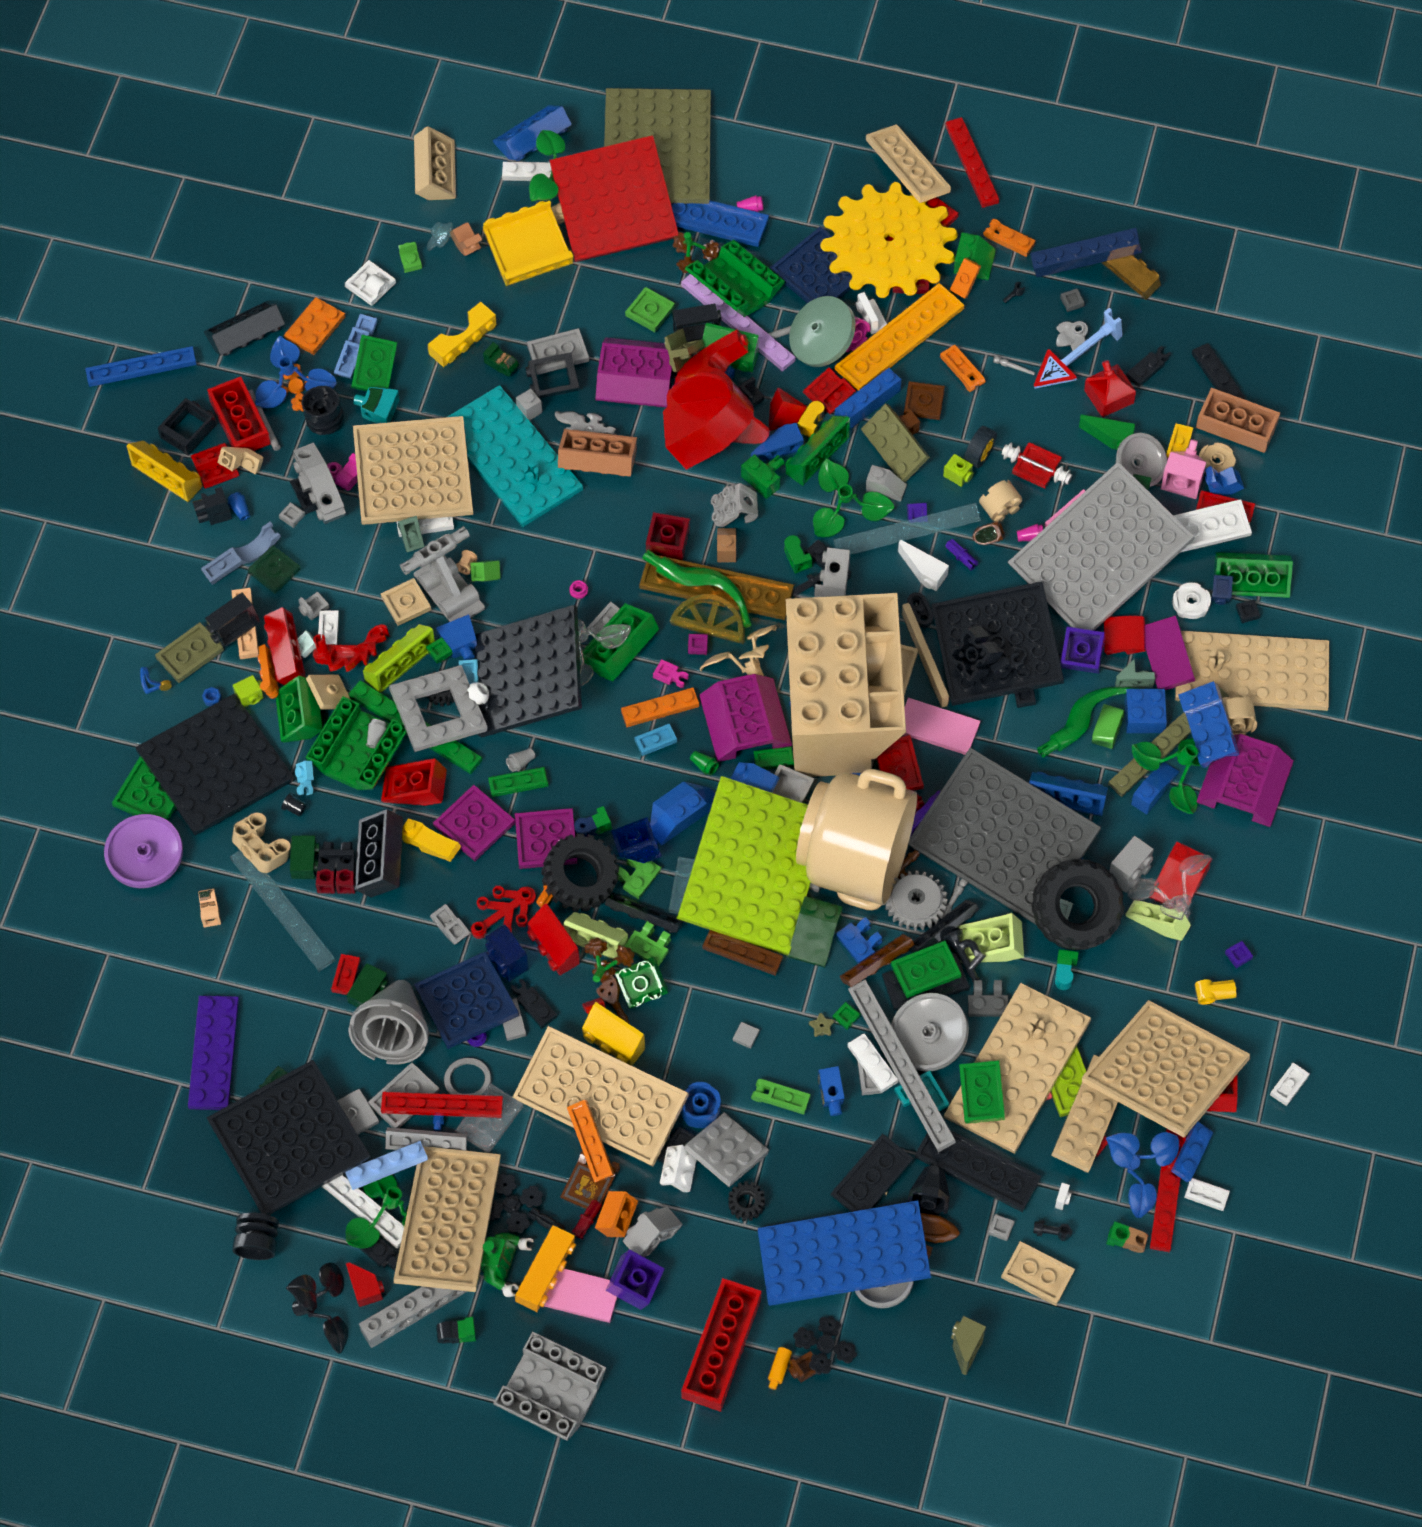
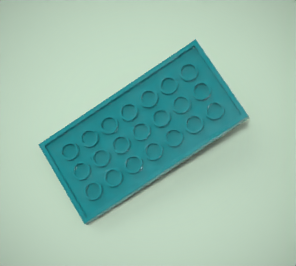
M500 385L448 416H463L468 461L522 527L583 490V485L570 470L558 468V455Z

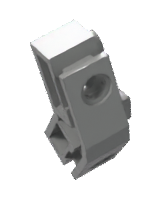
M311 443L293 450L296 461L293 465L296 472L299 473L298 479L303 492L311 491L309 497L312 503H316L318 519L323 520L324 524L344 517L346 514L344 504L331 473L315 444ZM328 498L331 504L325 505L322 499Z
M827 548V551H823L822 562L825 563V570H821L820 581H823V585H815L814 597L846 596L850 550ZM839 563L840 570L837 573H832L830 570L831 564Z

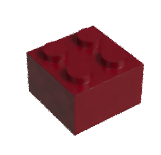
M653 512L646 540V551L649 549L656 555L683 561L690 532V519Z

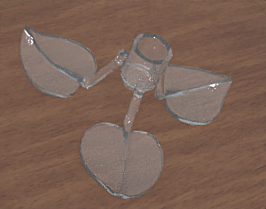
M578 620L581 686L589 682L593 676L592 666L584 665L581 643L587 641L590 634L597 641H601L604 648H616L622 645L631 631L630 625L619 624L604 627L600 630L599 637L592 632L591 628L587 629L582 620Z
M1194 855L1186 858L1179 865V871L1183 872V895L1175 896L1169 900L1157 888L1159 885L1158 880L1145 879L1138 882L1133 889L1131 888L1127 897L1140 901L1149 898L1154 892H1157L1165 900L1160 907L1163 914L1178 920H1182L1185 914L1187 918L1191 914L1189 907L1192 903V898L1187 895L1186 875H1195L1200 872L1212 857L1209 855Z

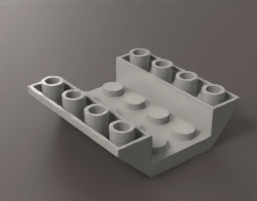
M532 1332L523 1348L524 1355L507 1386L503 1385L493 1404L568 1441L578 1430L597 1395L606 1367Z

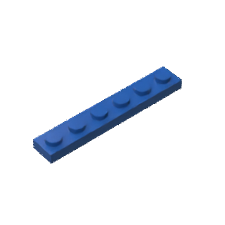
M193 346L88 367L85 370L89 387L197 364Z

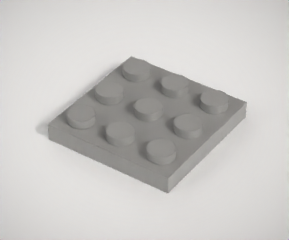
M726 1113L720 1115L690 1140L684 1148L728 1187L767 1156L769 1152L764 1145Z

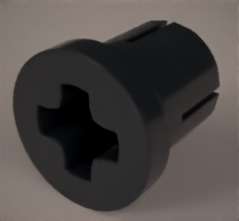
M290 792L285 798L281 809L284 811L288 810L300 817L307 803L296 798L295 794Z

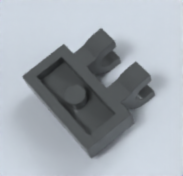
M974 980V995H968V1017H1001L1008 1005V995H1002V980H994L993 995H982V980Z

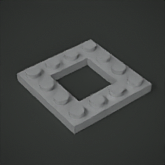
M462 665L390 685L389 690L415 752L487 731L488 727L478 704L469 698L467 689L470 687ZM450 690L461 717L427 727L415 699Z

